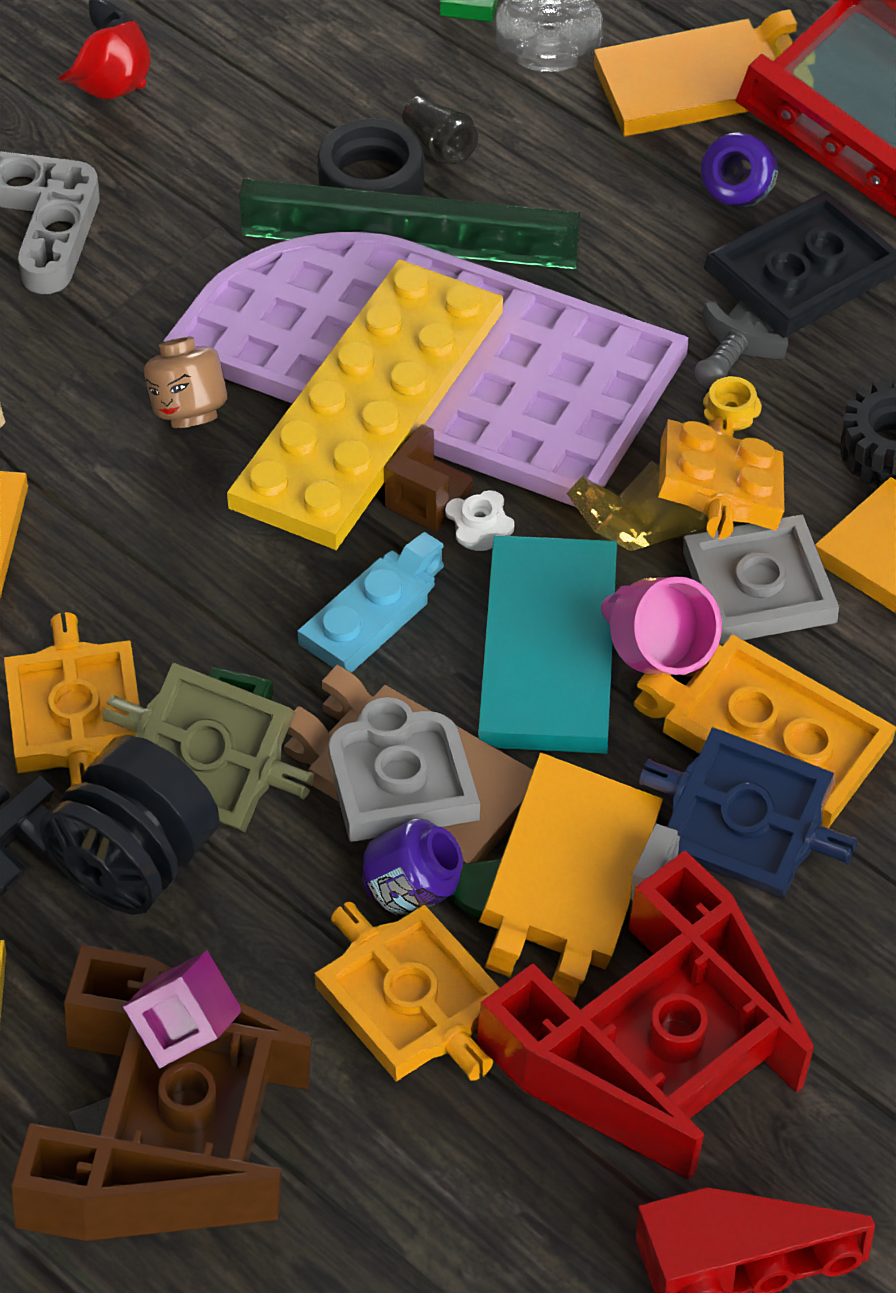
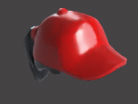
M89 0L90 19L97 28V31L85 41L71 68L59 76L58 80L72 84L94 97L106 100L118 98L134 91L136 88H144L147 83L145 77L150 69L151 55L143 30L136 21L107 0Z

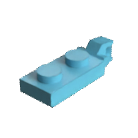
M423 532L404 547L401 555L390 551L385 554L383 559L380 557L298 630V644L332 668L338 664L352 673L428 604L427 594L435 586L434 576L444 568V563L442 562L443 543Z

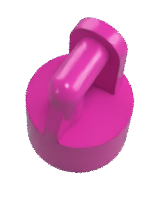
M658 577L642 579L630 586H621L614 594L607 596L601 604V613L610 624L611 638L617 653L626 664L643 673L675 675L691 673L704 666L711 659L720 642L722 620L718 604L707 588L690 578Z

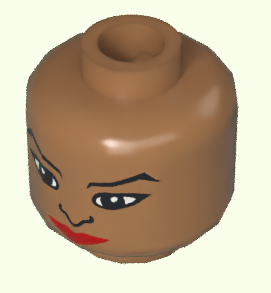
M192 336L160 343L159 349L161 354L151 358L144 367V375L154 414L158 418L170 420L173 428L191 427L216 419L218 417L216 410L223 406L227 400V389L217 351L207 346H195L194 337Z

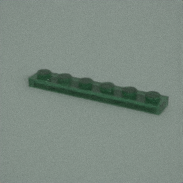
M244 178L239 191L242 235L291 240L304 236L335 232L376 233L399 237L455 257L577 269L580 252L581 212Z

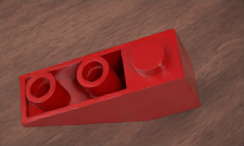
M707 1187L639 1205L636 1243L655 1293H776L788 1287L794 1280L820 1273L830 1277L840 1276L856 1269L862 1262L868 1261L875 1223L872 1216Z

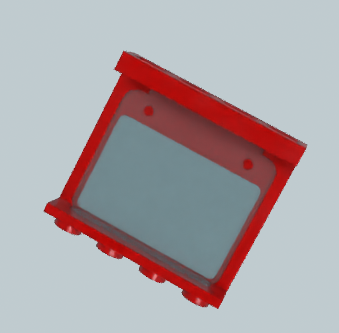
M838 0L774 61L761 53L750 63L735 102L896 217V0Z

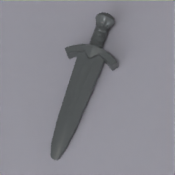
M716 301L705 303L702 321L706 328L721 343L710 357L698 362L695 366L694 375L700 386L709 390L715 381L727 377L728 371L741 354L755 358L785 359L788 346L787 337L783 338L779 334H771L774 329L743 302L740 301L728 315L721 310Z

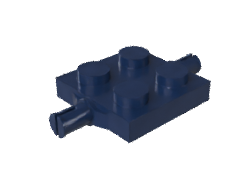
M714 727L711 728L700 755L684 772L655 762L650 758L645 763L646 770L642 769L639 779L640 785H645L673 796V815L667 827L677 830L678 836H680L678 855L686 850L702 867L773 895L785 898L798 866L810 855L812 850L842 861L847 865L852 859V853L856 850L857 837H851L822 826V811L836 782L835 774L831 771Z

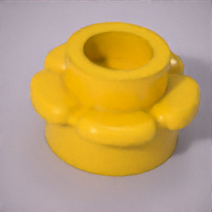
M724 377L715 381L703 399V405L706 408L704 416L707 421L711 423L715 418L723 417V428L728 419L733 423L732 428L734 431L750 427L753 423V418H757L761 413L762 405L757 397L755 387L749 381L740 377Z

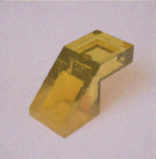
M652 461L620 496L584 476L566 493L594 532L611 541H617L618 545L629 551L707 527L708 517L706 514L687 505L658 497L660 466Z

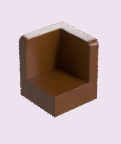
M424 424L418 427L384 467L385 508L435 532L448 519L446 517L447 503L455 498L464 500L473 488L472 476L434 459V429Z

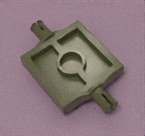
M172 662L160 693L148 704L147 708L118 698L116 695H112L107 704L129 715L125 716L104 708L103 720L105 722H111L136 732V737L148 739L165 748L190 767L212 795L218 807L220 823L244 833L247 830L259 798L269 789L270 785L299 796L301 799H305L310 790L304 785L288 780V778H293L310 786L313 785V772H307L280 761L281 746L295 714L290 707Z

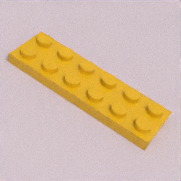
M399 259L228 490L229 509L337 551L385 482L384 467L421 424L425 425L503 313V296Z

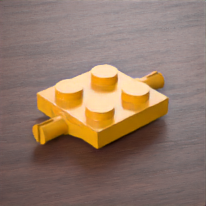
M723 417L715 418L709 426L696 421L681 423L668 419L661 437L658 497L687 505L706 514L708 517L706 529L713 538L717 529L718 539L729 537L733 532V521L746 522L777 531L784 513L783 452L775 450L770 444L760 439L745 438L740 440L733 438V423L727 419L723 428Z
M65 612L67 632L63 631L61 613L56 614L51 619L54 646L33 654L4 657L17 773L69 767L71 785L82 783V776L87 767L113 738L124 735L135 736L136 734L134 731L103 720L104 708L125 716L129 715L108 705L109 698L112 695H116L118 698L139 705L131 641L107 644L79 642L78 619L74 614Z
M353 902L344 903V910L339 906L332 914L331 922L339 928L352 944L343 956L315 972V985L320 994L396 1082L432 1058L443 1056L444 1054H449L467 1074L469 1080H478L479 1072L484 1076L491 1069L493 1060L485 1054L471 1036L479 1026L481 1001L500 987L426 905L421 906L397 922L383 924L378 927H373Z

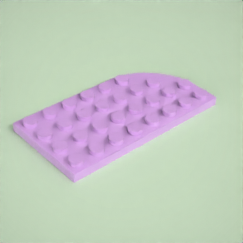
M335 232L294 238L273 244L234 262L218 273L203 288L164 340L165 342L176 338L192 336L194 337L195 346H207L217 351L224 379L293 404L399 259L503 296V313L425 423L426 426L434 429V455L588 512L688 351V337L399 237L365 232Z

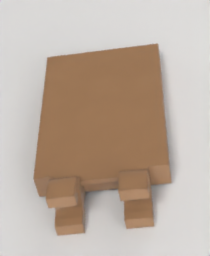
M337 664L322 680V689L331 694L323 703V712L340 721L328 733L317 717L298 706L294 711V717L287 731L293 737L284 745V753L299 762L310 764L308 772L314 773L312 786L339 801L329 766V741L333 733L343 725L356 722L363 708L369 702L378 698L390 697L405 702L412 712L430 710L387 685H384L373 697L355 675ZM456 726L479 797L480 821L443 826V828L448 830L458 842L463 856V864L482 862L514 825L533 770Z

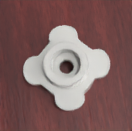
M488 490L481 494L470 496L466 500L455 498L447 503L446 517L455 522L456 540L460 544L471 550H489L493 548L494 535L510 536L513 533L514 520L504 513L502 508L504 505L503 496L496 491Z

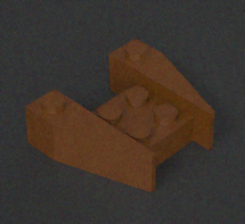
M81 944L64 1002L67 1047L122 1056L100 1136L29 1123L11 1185L15 1228L90 1241L278 1220L282 1169L248 1162L267 1083L308 1090L312 1037L237 1000L241 1013L218 1039L159 1068L123 1007L148 981L172 968L149 956Z

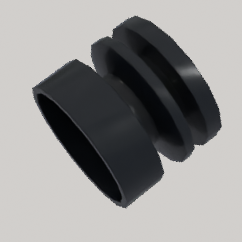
M124 735L111 740L87 767L82 776V783L71 785L64 793L60 802L55 803L44 815L39 824L42 843L50 857L70 881L91 898L107 907L135 915L146 913L163 892L162 890H166L179 873L178 866L188 864L214 834L220 825L218 807L212 795L190 767L170 751L148 739Z

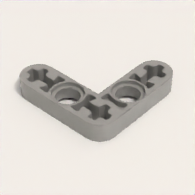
M0 151V207L34 211L18 255L21 281L24 287L31 292L38 294L55 293L65 288L72 279L100 200L98 176L95 169L88 163ZM16 177H29L33 179L31 183L24 186L13 187L6 184L9 180ZM66 221L73 224V227L63 232H52L46 229L48 225L55 222ZM47 252L53 254L54 261H49L46 264Z

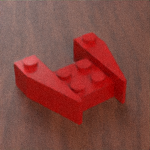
M684 850L635 887L628 930L653 953L651 957L581 1010L532 963L481 1001L477 1044L526 1093L678 1175L689 1179L696 1173L704 1133L690 1118L762 1061L795 1093L804 1086L814 1045L733 895Z

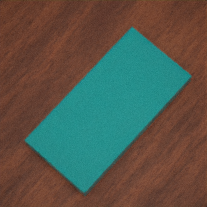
M494 535L478 738L494 748L607 754L613 641L610 624L601 613V604L607 596L615 593L617 541Z

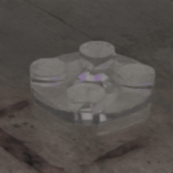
M505 0L499 6L496 13V42L504 54L506 48L516 54L517 64L538 71L570 69L578 65L579 56L586 54L590 49L592 56L594 50L599 49L602 41V13L599 6L593 0ZM552 25L554 26V29L547 30L544 29V26Z

